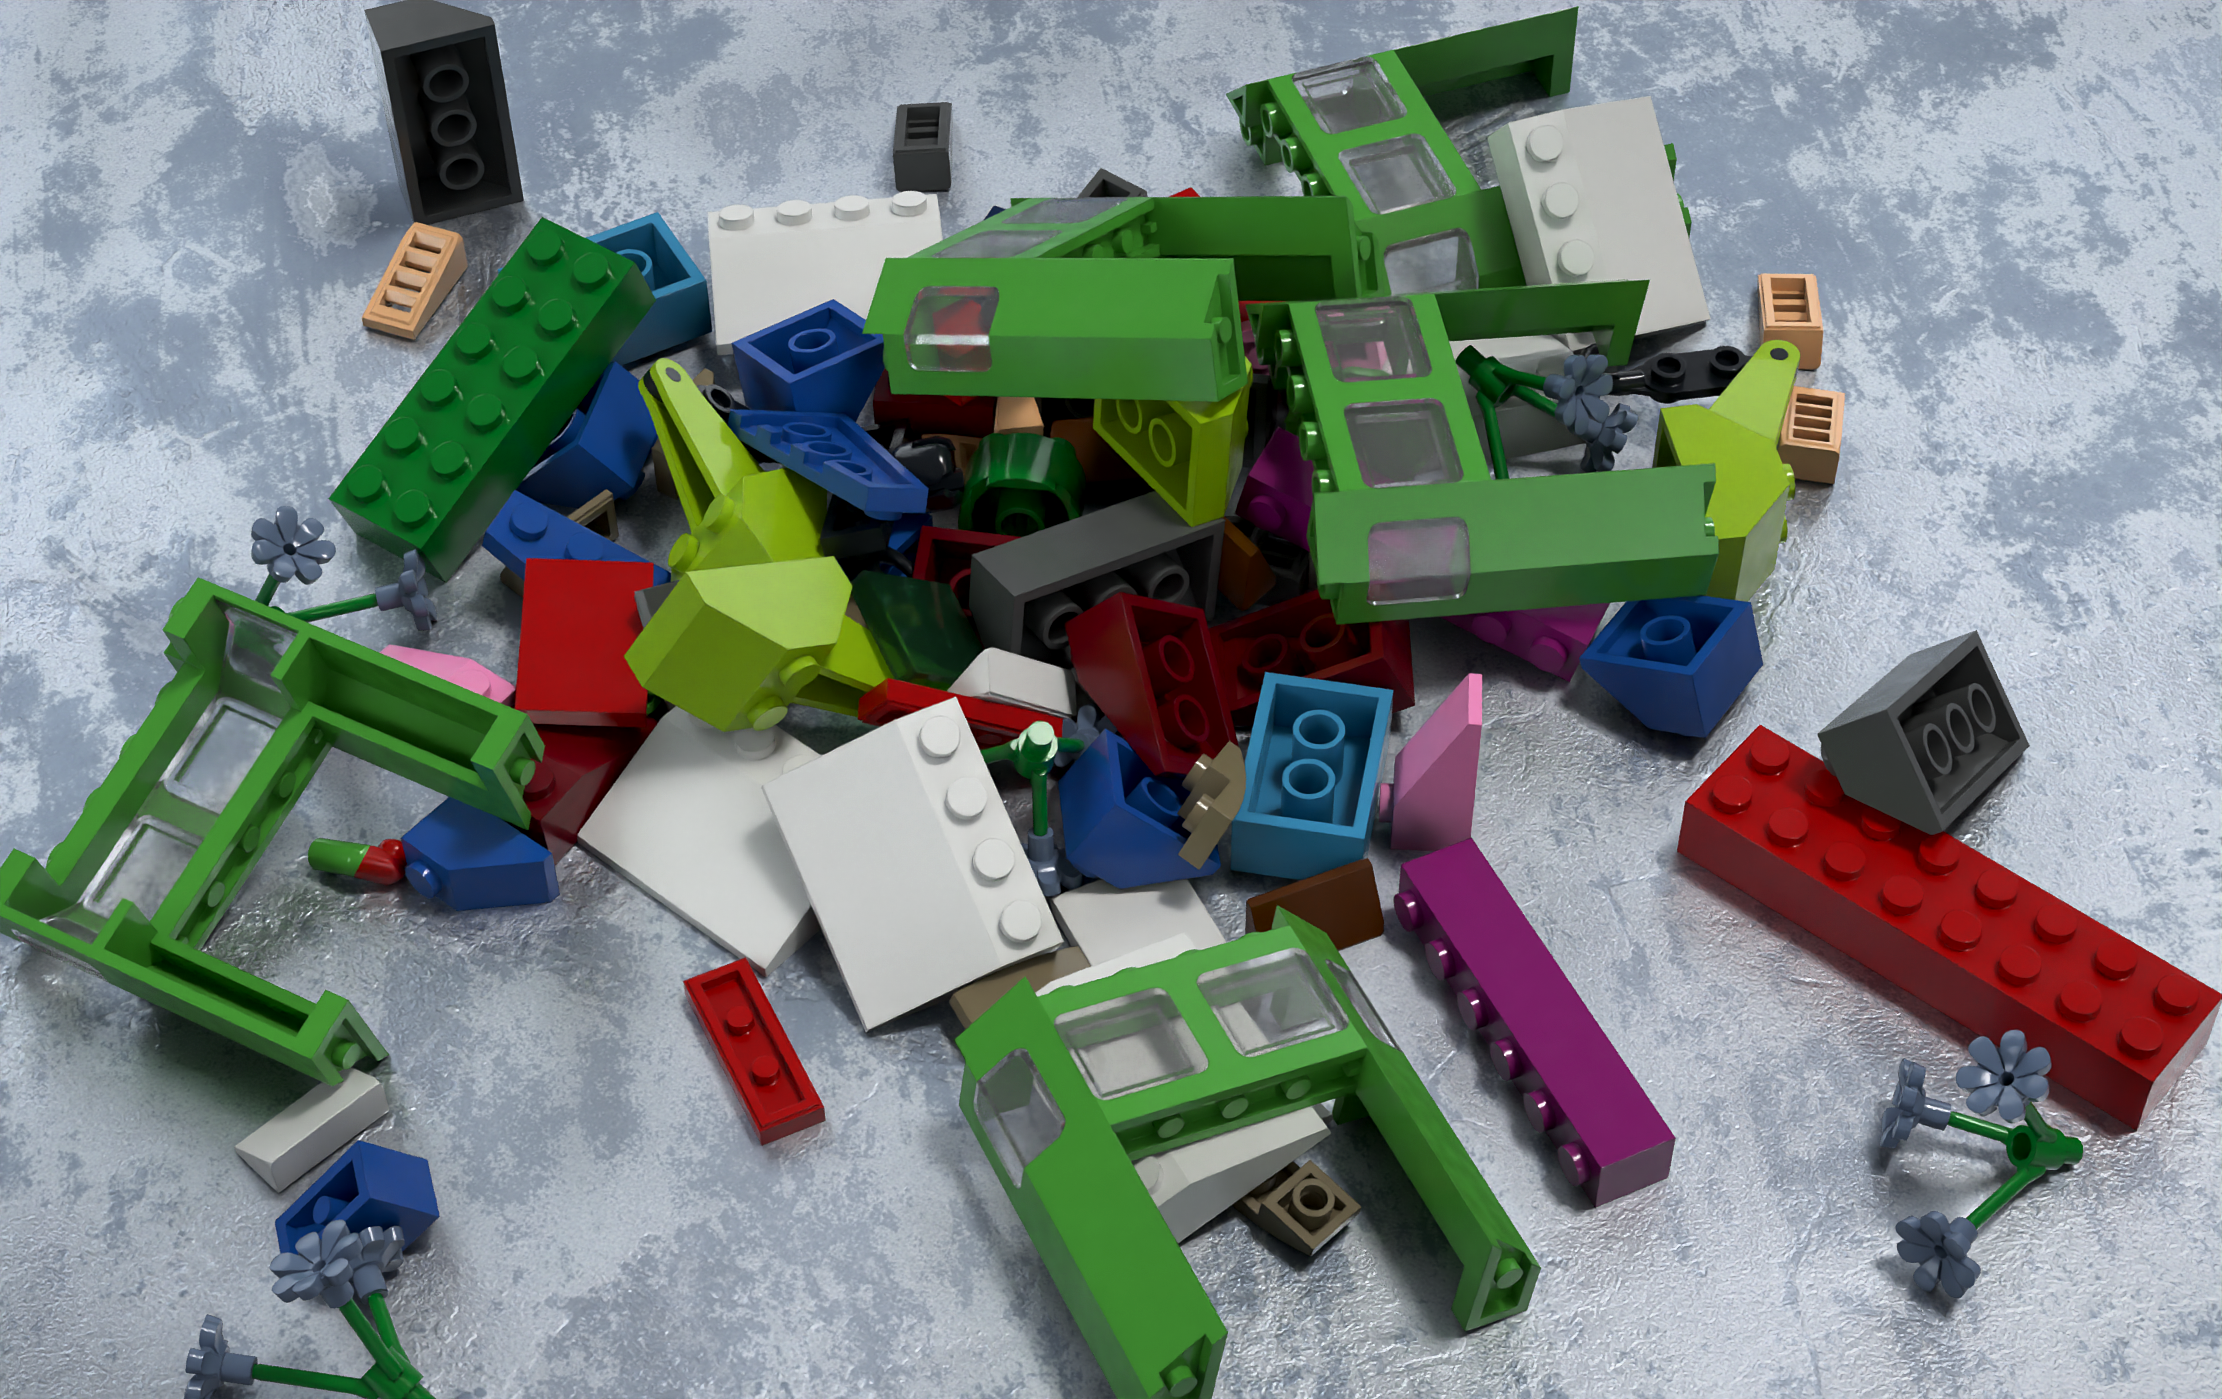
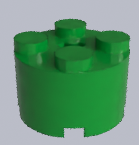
M992 433L983 437L979 442L978 449L973 453L966 466L964 492L958 516V530L1024 537L1083 516L1086 477L1083 467L1076 457L1074 446L1063 438H1048L1032 433H1011L1006 435Z

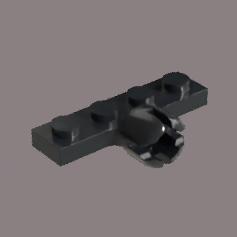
M909 417L861 427L929 489L926 512L910 514L919 516L954 509L962 502L964 476L962 469L955 467L951 461L950 451H954L956 448L950 439L933 436L915 440ZM832 493L819 538L824 556H834L835 559L846 558L849 561H862L877 555L882 550H887L894 520H879L869 517L863 510Z

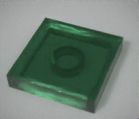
M863 570L851 582L853 586L851 594L894 679L947 691L976 657L984 651L950 584Z

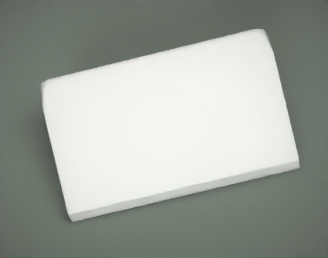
M993 647L985 649L947 690V692L1059 718H1069L1072 720L1073 717L1077 716L1075 676L1071 670Z
M352 1067L348 1070L343 1069L338 1073L344 1081L335 1086L321 1082L234 1146L236 1153L271 1187L280 1193L389 1111L384 1087L375 1077Z

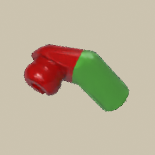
M317 838L311 843L308 850V862L314 870L346 875L386 886L394 884L405 877L404 869L408 867L402 842L396 839H385L376 847L367 844Z

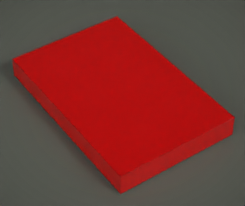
M526 558L515 697L516 710L528 714L533 724L646 727L648 690L641 686L624 655L643 631L634 592L653 587V562Z

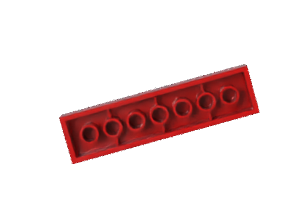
M1759 725L1685 801L1677 847L1678 853L1979 1036L1989 1038L1999 1048L2005 1032L2009 1030L2022 1031L2027 1042V1052L2036 1047H2043L2048 1051L2052 1068L2045 1076L2136 1131L2207 1045L2222 1003V994L1944 831L1930 835L1845 795L1838 778L1827 770L1822 760L1762 725Z

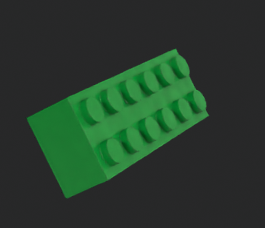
M542 217L328 498L351 529L359 536L403 560L405 553L416 549L425 562L426 572L447 583L500 512L513 491L518 488L656 302L636 263Z

